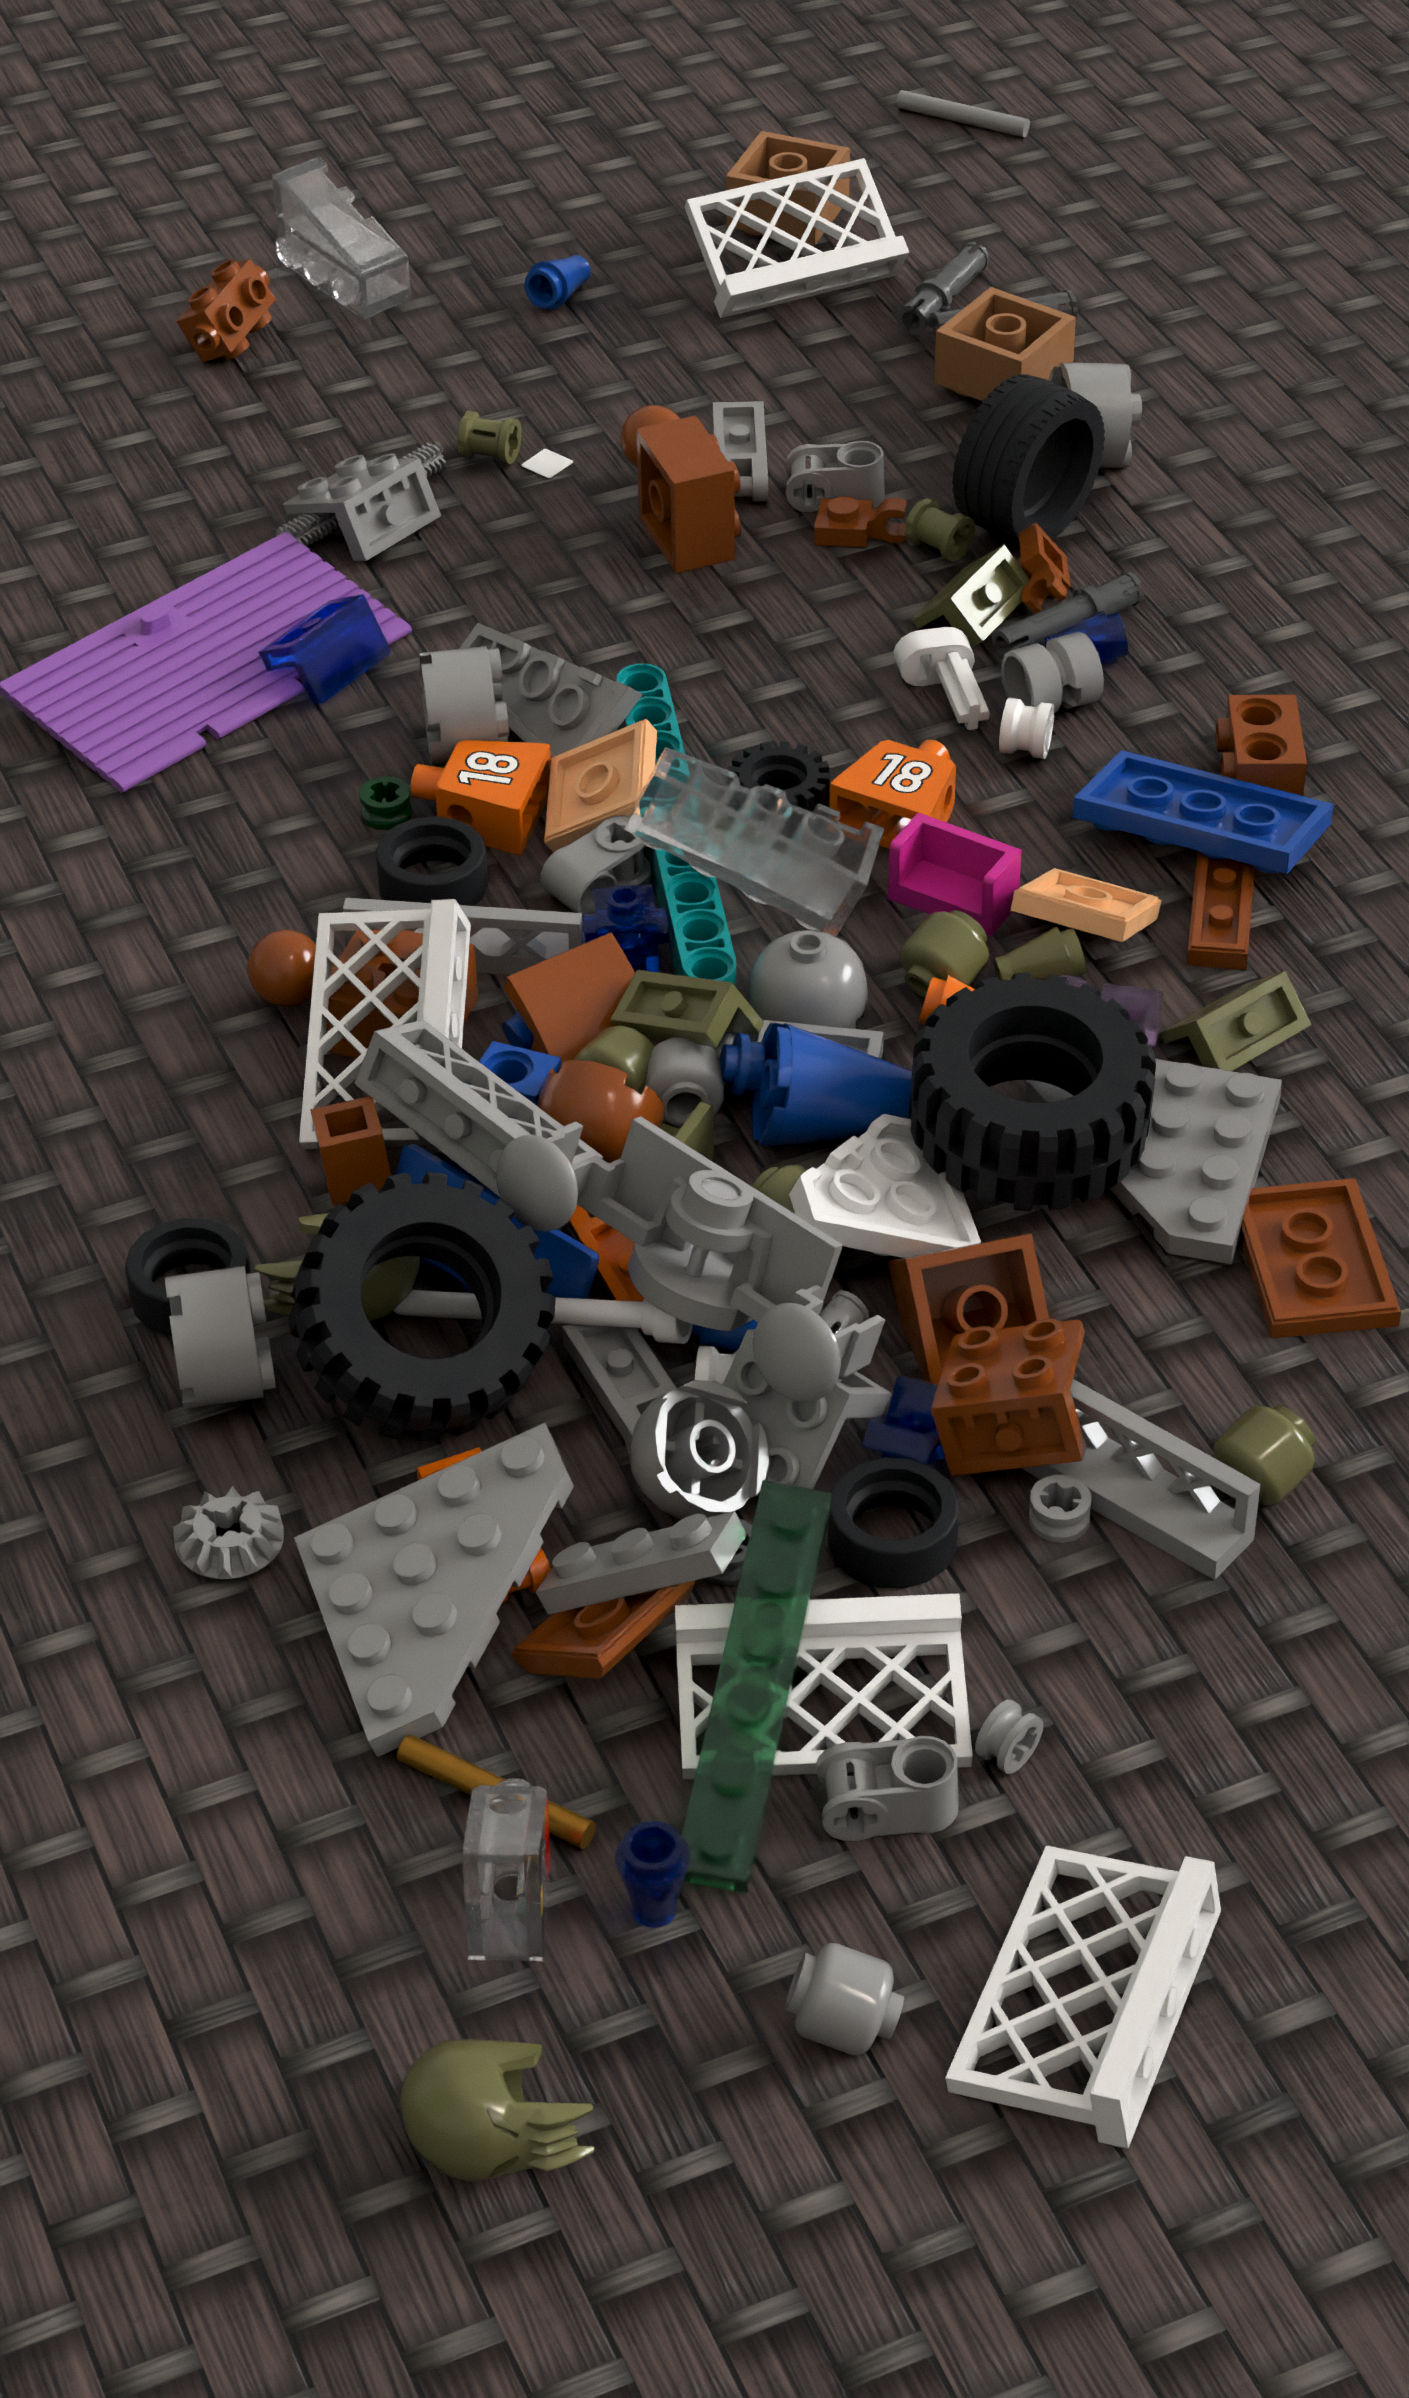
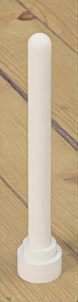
M412 1290L394 1310L396 1314L402 1316L482 1320L480 1307L474 1293ZM555 1297V1317L551 1322L552 1324L642 1328L645 1335H653L655 1341L660 1343L685 1344L692 1332L693 1324L668 1315L656 1308L645 1298L643 1302Z

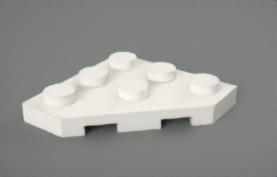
M882 1114L871 1123L868 1130L857 1138L854 1135L831 1152L826 1162L817 1169L811 1167L800 1175L789 1194L797 1216L843 1244L844 1247L870 1251L880 1256L891 1255L908 1258L981 1242L964 1194L945 1180V1171L937 1174L923 1158V1151L914 1143L910 1131L911 1119Z

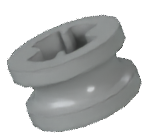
M1051 1475L1036 1482L1030 1494L1029 1524L1032 1531L1040 1538L1055 1543L1075 1541L1086 1533L1090 1524L1091 1493L1088 1487L1079 1479L1069 1475Z
M1013 1700L1003 1701L990 1713L983 1723L975 1743L976 1754L984 1760H991L996 1757L998 1768L1006 1774L1018 1771L1028 1761L1036 1749L1043 1732L1042 1719L1034 1713L1022 1716L1020 1705Z

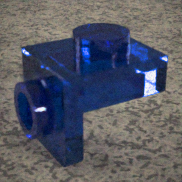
M909 1375L899 1376L895 1381L888 1413L868 1421L862 1446L882 1452L881 1458H907L926 1465L945 1458L931 1411L938 1384Z

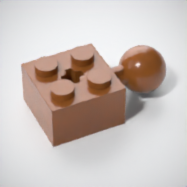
M647 405L632 412L624 422L620 440L624 455L632 465L638 468L639 518L675 573L735 560V538L741 534L740 520L734 501V493L740 491V476L735 463L727 461L720 450L716 436L706 431L696 415L680 419L675 412L660 405Z
M403 929L386 946L404 962L423 944V933ZM278 930L262 937L250 952L247 964L248 978L255 992L265 1001L282 1007L296 1006L309 1000L312 997L316 943L308 936L294 930ZM360 930L356 931L339 957V960L345 964L370 940ZM371 930V931L376 935V934H377L378 932H380L381 930ZM469 944L464 1023L478 1001L475 945ZM379 951L354 975L372 992L397 967ZM333 964L331 976L338 970ZM421 966L414 972L419 978ZM407 978L382 1003L400 1019L418 1002L419 989ZM348 980L329 997L328 1011L340 1021L365 997ZM375 1008L350 1033L367 1049L374 1032L390 1028L392 1024ZM327 1021L326 1033H327L331 1028H333V1026H332L328 1021ZM344 1037L328 1051L353 1058H358L361 1055Z

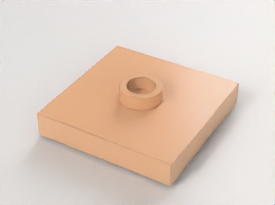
M647 719L551 758L544 843L553 853L562 847L570 845L611 817L625 815L642 820L652 816L657 730Z
M1054 868L1015 890L1010 911L1123 942L1158 919L1162 900L1158 899L1159 897Z

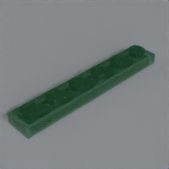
M762 1481L674 1867L675 1880L748 1893L830 1515L832 1493Z

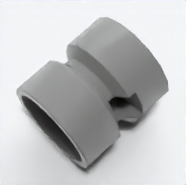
M1075 632L1051 639L1046 643V648L1036 643L1008 651L1004 654L1001 674L1007 699H1021L1025 706L1036 707L1041 702L1054 704L1055 713L1059 710L1060 706L1065 709H1071L1095 702L1102 696L1104 677L1101 661L1093 642L1082 632Z

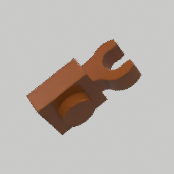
M840 496L833 499L821 498L814 524V544L820 546L867 548L869 539H881L889 543L906 541V524L893 523L889 518H905L907 501L901 498H889L874 509L873 500H856L849 496Z
M1035 522L1018 533L1021 552L1018 564L1030 579L1021 593V600L1034 614L1042 611V603L1047 596L1050 595L1053 599L1056 597L1059 601H1062L1066 598L1067 590L1071 588L1067 556Z

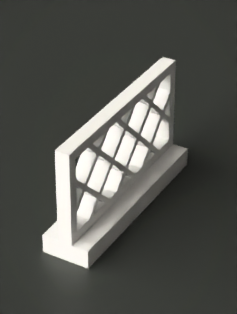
M865 158L688 199L684 206L717 291L714 303L720 318L897 276L910 253L903 235L896 237ZM856 176L863 193L859 202L835 191L833 187L836 181ZM805 188L822 197L814 213L788 200L793 190ZM760 198L778 209L769 224L745 211L747 203ZM827 200L852 213L845 229L819 216ZM741 203V205H740L739 207H737V206L734 205V204ZM717 209L732 217L733 220L726 233L723 234L706 224L702 212ZM782 211L808 224L801 240L775 227ZM857 216L875 225L880 239L866 241L849 232ZM738 221L764 234L756 250L730 237ZM813 227L839 240L834 250L822 252L805 243ZM768 238L794 250L791 259L778 263L761 254ZM714 243L719 245L717 250L715 248ZM843 243L849 245L847 247H842ZM724 248L750 261L745 271L730 275L725 274L719 258ZM799 253L802 254L803 256H805V257L797 258L798 255H799ZM755 264L760 266L759 268L753 269Z
M456 899L431 900V909L319 913L299 1143L304 1149H319L310 1109L327 1106L338 1095L344 1101L354 1100L344 1089L357 1078L368 1048L366 1049L350 1031L373 1009L376 1008L392 1024L391 1027L424 1020L462 1049L471 923ZM424 928L423 944L404 962L386 946L403 929ZM360 930L370 941L343 964L333 954L335 931ZM371 930H381V931L378 932V933L375 935ZM381 951L397 969L371 992L354 974ZM333 964L338 970L331 976ZM421 966L419 978L414 972ZM408 978L419 989L418 1002L398 1019L382 1001ZM349 980L365 998L338 1021L328 1011L329 997ZM327 1021H328V1022L333 1026V1028H331V1029L326 1033ZM344 1037L361 1055L334 1079L323 1068L324 1055ZM416 1044V1045H415V1046L418 1047L419 1049L425 1050V1049H424L423 1047H421L419 1044ZM323 1078L329 1085L321 1091ZM374 1100L376 1111L379 1112L383 1106ZM381 1127L385 1147H404L416 1144L418 1146H425L431 1154L443 1153L410 1127L383 1129Z
M959 1593L675 1605V1643L683 1780L817 1774L816 1763L818 1757L824 1751L822 1749L825 1746L830 1748L836 1744L845 1743L837 1734L858 1713L885 1733L878 1741L884 1742L914 1738L915 1736L909 1731L931 1710L954 1728L955 1744H950V1746L954 1749L957 1756L958 1768L972 1767L973 1754L961 1640L962 1616ZM947 1655L948 1673L931 1690L904 1670L916 1656ZM864 1658L880 1672L858 1693L832 1673L845 1659ZM793 1661L809 1675L786 1696L761 1676L774 1662ZM722 1664L736 1675L737 1678L714 1699L692 1681V1666ZM891 1681H894L919 1701L898 1722H895L870 1702ZM819 1684L824 1685L847 1703L825 1726L799 1706ZM749 1686L775 1706L753 1729L727 1709ZM949 1691L951 1705L942 1699ZM694 1702L703 1709L695 1719ZM787 1716L813 1736L800 1751L781 1752L768 1742L765 1737ZM715 1719L741 1739L728 1754L696 1756V1738ZM850 1763L847 1764V1772H854V1766Z
M1046 1845L945 2077L948 2092L1096 2126L1098 2142L1128 2149L1221 1913L1214 1862L1185 1856L1178 1872ZM1058 1874L1086 1879L1093 1887L1092 1890L1061 1904L1057 1902L1051 1893ZM1139 1891L1163 1895L1158 1907L1131 1919L1118 1901ZM1106 1907L1118 1925L1082 1940L1071 1921ZM1059 1928L1070 1946L1034 1962L1026 1949L1029 1940ZM1148 1934L1146 1940H1144L1142 1936ZM1130 1942L1139 1956L1136 1964L1106 1977L1095 1957ZM1082 1964L1094 1983L1058 1999L1046 1979ZM1034 1985L1045 2005L1009 2021L1001 2008L1004 1998ZM1124 1992L1123 1997L1121 1999L1119 1994ZM1106 2001L1115 2014L1112 2023L1082 2036L1070 2016ZM994 2022H995L996 2025H997V2027L992 2028V2026H993V2024H994ZM1058 2023L1069 2043L1033 2059L1021 2038ZM1008 2044L1020 2062V2065L998 2075L974 2071L979 2057ZM1100 2052L1098 2058L1096 2059L1094 2054ZM1079 2061L1083 2062L1091 2075L1083 2095L1051 2088L1045 2079L1046 2076Z

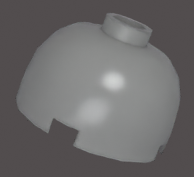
M813 930L791 932L775 938L763 948L756 958L748 982V1003L762 1020L856 1029V1020L862 1015L865 1018L868 1010V988L863 963L846 941L829 933Z
M693 1380L659 1396L642 1413L636 1422L629 1448L631 1472L640 1492L656 1508L681 1520L694 1514H704L706 1518L736 1511L742 1508L749 1498L759 1493L764 1486L770 1462L767 1436L761 1423L758 1422L752 1425L748 1415L740 1407L747 1404L742 1396L716 1381Z

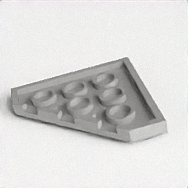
M1155 1059L1156 1081L1145 1149L1139 1161L1130 1167L1129 1174L1117 1185L1109 1188V1190L1132 1215L1140 1213L1154 1228V1239L1167 1253L1232 1265L1247 1201L1249 1204L1250 1191L1255 1186L1279 1105L1282 1080L1257 1076L1251 1073H1239L1196 1066L1190 1063ZM1025 1080V1098L1029 1102H1055L1073 1096L1057 1086L1039 1081Z
M546 1423L540 1424L294 1537L365 1735L377 1757L399 1748L402 1740L408 1734L420 1738L444 1726L456 1704L452 1694L467 1666L472 1668L477 1666L500 1623L496 1614L511 1586L520 1587L544 1543L540 1533L554 1507L562 1509L574 1485Z

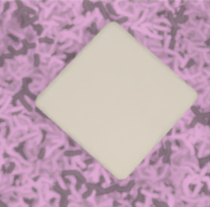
M543 449L521 464V466L546 478H552L572 464L573 460L548 449Z

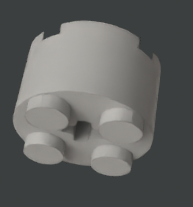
M1080 362L1059 363L1060 366H1054L1048 381L1078 393L1095 404L1101 412L1100 415L1103 417L1102 421L1104 422L1105 442L1100 468H1128L1132 457L1131 426H1138L1142 417L1141 396L1131 393L1130 366L1120 363Z
M487 646L419 653L420 677H423L424 685L422 698L429 754H431V766L447 764L456 744L463 740L508 742L509 723L506 702L495 703V701H502L501 682H503L499 648L487 650Z
M245 1266L165 1277L166 1294L170 1301L172 1315L169 1318L180 1391L182 1390L183 1408L189 1409L263 1398V1390L276 1388L269 1337L255 1338L254 1325L267 1323L259 1272L246 1274Z

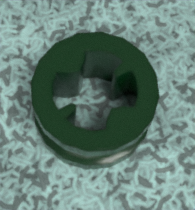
M383 776L371 779L361 786L359 791L362 805L361 817L367 826L377 830H391L396 825L410 820L412 816V807L409 802L411 792L409 785L404 780Z

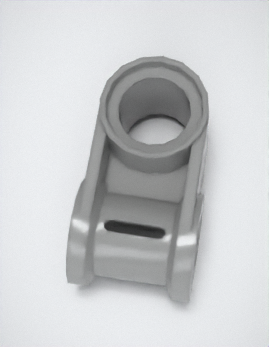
M855 441L847 444H805L794 448L787 456L785 469L789 479L786 484L785 494L790 505L801 512L810 513L818 511L821 498L833 499L840 496H849L856 500H873L874 508L878 507L885 499L884 453L882 448L875 443ZM806 458L811 459L810 469H806ZM807 487L812 488V498L810 499L807 498Z
M625 815L614 816L604 820L594 830L550 855L541 871L540 882L543 889L575 913H582V917L585 920H592L601 916L617 902L643 889L651 880V864L644 857L643 847L648 840L646 825L633 816Z
M918 1736L905 1740L873 1743L845 1742L824 1750L817 1759V1776L819 1781L826 1786L827 1804L823 1807L822 1824L825 1831L833 1838L843 1841H860L875 1836L907 1833L930 1834L942 1831L951 1825L958 1815L957 1756L954 1749L947 1742L939 1738ZM849 1763L854 1766L855 1775L847 1776L846 1766ZM857 1807L858 1817L855 1820L850 1816V1808Z

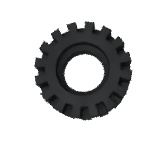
M780 741V748H771L770 742L760 743V751L758 752L752 746L744 749L743 757L736 755L732 759V766H728L727 771L728 814H731V821L735 826L742 823V831L749 835L757 829L758 838L768 840L770 833H778L779 841L788 840L789 832H794L797 838L806 836L807 827L816 831L821 827V820L826 821L829 816L830 773L827 761L822 762V755L817 751L808 755V746L799 744L795 750L790 749V742Z

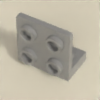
M394 453L382 455L373 460H365L364 455L347 458L335 465L337 471L335 474L328 478L318 477L297 487L299 495L283 503L287 514L335 513L353 561L369 560L441 516L420 459H397Z
M747 1329L723 1385L742 1396L747 1404L740 1407L748 1415L752 1425L758 1422L761 1423L767 1436L770 1462L765 1483L760 1492L790 1512H800L804 1510L843 1424L850 1423L852 1418L881 1417L892 1393L855 1371L844 1378L839 1375L834 1388L829 1394L819 1400L797 1402L785 1398L772 1389L761 1375L753 1352L755 1329Z

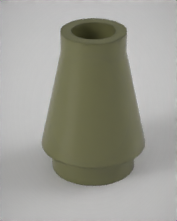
M1054 927L1013 951L993 958L996 976L999 981L1011 980L1015 973H1032V979L1048 980L1050 974L1066 977L1067 984H1074V977L1086 974L1083 951L1073 928L1059 931L1057 927Z

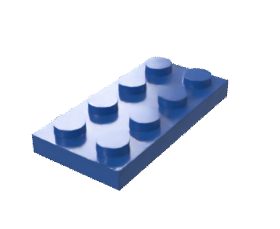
M1123 750L1074 797L1073 818L1091 822L1099 829L1106 831L1121 830L1144 836L1155 844H1175L1201 851L1202 854L1209 858H1228L1251 864L1257 870L1265 873L1281 872L1285 874L1290 872L1331 825L1333 812L1332 803Z

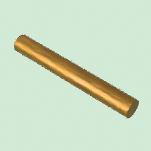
M408 1734L402 1740L397 1751L398 1761L530 1824L532 1806L528 1803L529 1790L412 1734ZM537 1795L536 1814L532 1825L545 1831L547 1799ZM548 1800L549 1833L581 1849H585L594 1836L596 1823Z

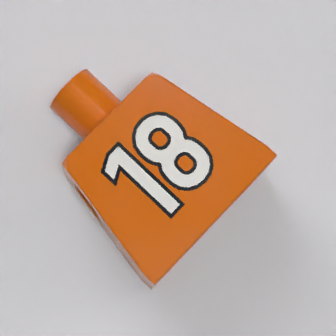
M463 740L456 744L445 768L422 764L415 766L411 779V795L417 799L436 801L437 817L456 819L472 826L483 837L485 846L522 855L548 800L551 763L550 744Z
M891 740L879 742L830 783L829 829L889 849L891 842L917 813L947 823L955 803L956 765L950 759L946 747L936 740H925L918 748Z

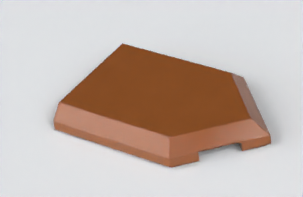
M695 1580L551 1614L521 1641L511 1654L515 1661L530 1674L601 1679L675 1610V1605H681L689 1597Z

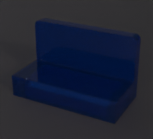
M364 594L329 600L258 651L267 671L295 667L311 701L314 704L327 701L389 655L391 649Z

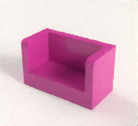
M917 813L890 844L888 899L927 914L944 911L951 912L952 910L964 912L975 919L985 930L986 935L991 937L1013 912L1010 910L1014 891L1020 888L1022 850Z

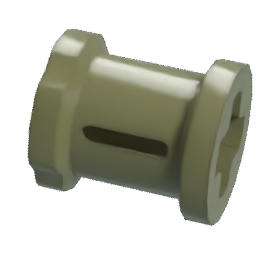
M466 411L458 428V452L463 457H472L475 453L499 457L501 463L512 464L518 456L521 445V423L519 419L510 417L504 422L480 418L478 412Z
M929 498L918 501L911 509L906 520L905 537L909 542L916 545L926 543L939 549L942 557L952 562L958 561L966 554L975 535V523L972 518L964 514L951 515L941 510L939 504Z

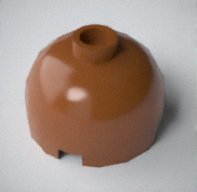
M565 1061L562 1063L558 1073H555L552 1067L546 1076L537 1103L541 1110L563 1126L573 1122L581 1124L583 1129L580 1139L601 1154L603 1160L607 1163L621 1158L633 1119L641 1116L660 1129L665 1119V1106L652 1089L645 1085L643 1093L640 1095L637 1091L625 1085L629 1074L617 1068L593 1061Z

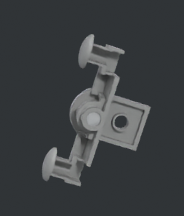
M640 1116L632 1120L621 1158L611 1163H607L598 1156H593L572 1165L583 1126L578 1122H573L549 1132L547 1138L537 1135L520 1136L511 1141L502 1151L496 1170L497 1188L500 1198L502 1197L517 1210L513 1216L514 1219L524 1226L530 1225L536 1231H553L564 1226L574 1214L576 1205H579L635 1242L628 1262V1272L635 1288L656 1308L682 1321L716 1330L732 1331L752 1320L757 1321L758 1324L753 1338V1352L757 1367L769 1386L783 1397L797 1402L819 1400L830 1393L836 1385L839 1375L844 1378L870 1364L885 1323L884 1318L876 1315L860 1324L854 1323L833 1334L828 1324L819 1316L843 1244Z

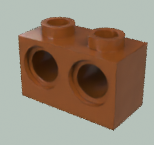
M1296 694L1228 695L1226 718H1217L1215 726L1216 751L1222 752L1220 775L1304 796L1307 760Z

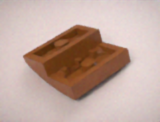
M610 932L507 976L504 990L534 1036L531 1050L560 1057L562 1065L565 1061L574 1060L576 1055L604 1029L615 1026L610 1019L635 972L620 945ZM649 1038L655 1046L665 1041L663 1039Z

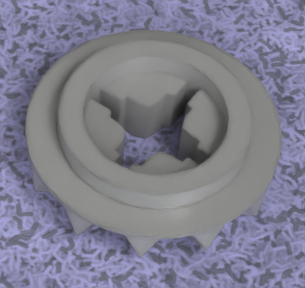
M232 1486L224 1497L216 1498L204 1491L200 1505L182 1507L181 1521L173 1526L174 1545L179 1559L191 1571L214 1579L240 1578L261 1570L277 1556L284 1542V1526L278 1505H267L259 1491L245 1497L240 1496ZM240 1522V1533L229 1530L222 1537H217V1526L228 1529L234 1523Z

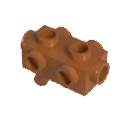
M231 258L215 267L210 273L212 280L207 286L200 288L187 299L190 306L176 321L202 362L221 356L225 360L237 357L250 345L245 336L248 333H253L263 328L272 319L268 309L276 299L268 288L270 278L266 271L254 265L250 258L238 263L234 258Z

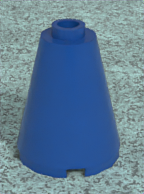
M770 1023L765 1030L761 1041L765 1049L762 1079L758 1091H752L751 1130L753 1139L759 1141L757 1145L779 1147L850 1139L854 1135L858 1138L882 1114L910 1119L909 1103L912 1070L787 1023Z

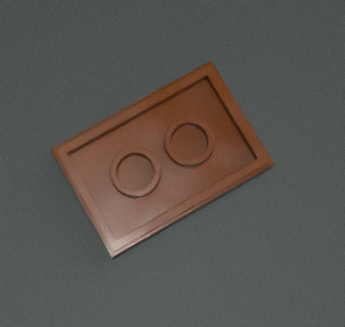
M1355 1178L1251 1188L1249 1204L1247 1201L1239 1238L1271 1339L1399 1326L1401 1310Z

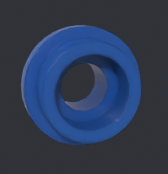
M737 1033L732 1045L724 1044L720 1053V1063L723 1072L722 1079L723 1082H728L730 1095L741 1096L745 1090L758 1091L765 1062V1049L762 1042L750 1041L748 1034Z

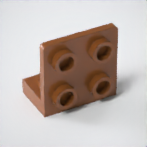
M1047 1318L1034 1321L1027 1326L1003 1329L982 1326L972 1328L953 1337L931 1406L932 1415L951 1476L1080 1462L1083 1460L1086 1444L1070 1391L1085 1335L1081 1320L1058 1321Z

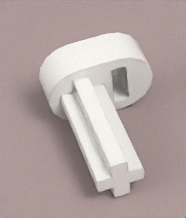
M955 627L924 629L910 632L899 640L893 653L900 674L906 683L913 686L941 683L958 723H964L967 730L978 729L979 721L989 719V709L971 670L975 662L974 653L963 631Z

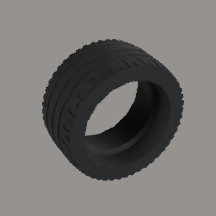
M1019 374L1018 376L1015 375L1012 378L1006 379L1005 382H1001L982 401L980 407L977 408L959 445L956 461L954 462L952 480L953 498L957 509L961 514L972 518L977 526L1011 542L1019 543L1018 533L1035 522L1050 539H1055L1058 534H1061L1069 526V523L1074 520L1076 514L1079 513L1080 508L1084 505L1101 465L1105 429L1104 422L1102 421L1103 417L1100 415L1101 412L1098 410V407L1078 393L1043 378Z

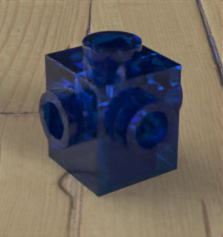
M652 884L636 886L618 885L609 888L593 889V913L582 915L584 944L611 932L635 973L637 970L659 973L658 944L669 943L667 909L655 908Z

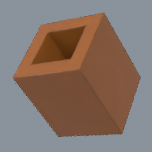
M368 1096L310 1109L332 1206L348 1203L352 1192L368 1183L374 1185L377 1190L382 1189L387 1176H391L384 1137L373 1098Z

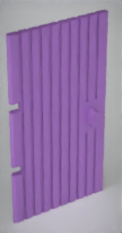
M285 531L1 681L0 694L9 702L12 701L13 705L21 712L24 711L25 715L32 721H36L37 725L49 732V735L60 741L70 752L73 751L77 758L82 762L85 761L88 767L94 772L97 771L99 776L105 781H109L111 786L120 793H123L206 747V741L199 735L205 730L219 740L303 693L305 689L297 681L299 678L305 676L312 684L318 685L410 634L412 628L406 621L400 617L397 618L394 612L384 608L382 603L375 598L372 599L371 595L365 590H360L357 584L347 580L345 575L335 571L333 566L326 561L323 562L320 556L314 552L311 553L308 547L298 543L296 538Z

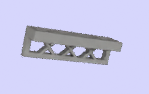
M345 898L342 910L343 912L431 909V903ZM459 905L471 923L469 944L475 945L476 973L512 975L590 941V923H583L582 913ZM413 928L404 930L423 933L424 928ZM345 931L346 946L356 931Z
M424 1020L375 1031L354 1083L499 1197L496 1170L499 1157L504 1148L520 1136L537 1135L547 1138L549 1132L564 1127ZM416 1044H419V1045H420L421 1047H423L425 1050L419 1049V1048L416 1047L415 1045H416ZM579 1139L572 1165L593 1156L603 1159V1156Z
M1073 1379L1070 1391L1086 1444L1083 1460L1080 1462L1026 1467L1022 1469L1039 1479L1056 1474L1069 1475L1079 1479L1088 1487L1091 1493L1092 1510L1215 1580L1254 1540L1261 1484ZM1098 1421L1113 1429L1123 1446L1108 1438ZM1154 1453L1168 1460L1179 1477L1164 1470ZM1210 1485L1235 1498V1509L1221 1502Z

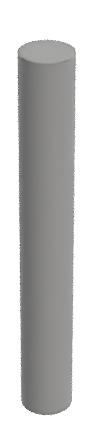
M901 90L897 97L896 105L899 109L1025 138L1030 127V120L914 92Z

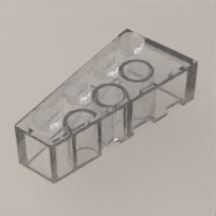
M667 747L662 752L639 794L624 830L636 835L646 846L657 850L663 849L688 862L698 873L708 877H717L742 890L754 902L769 904L794 917L803 927L813 931L829 933L835 937L867 887L884 832L883 827L865 821L861 830L838 822L840 811L821 804H817L813 812L791 805L786 799V791L767 784L763 787L745 788L740 786L736 773Z

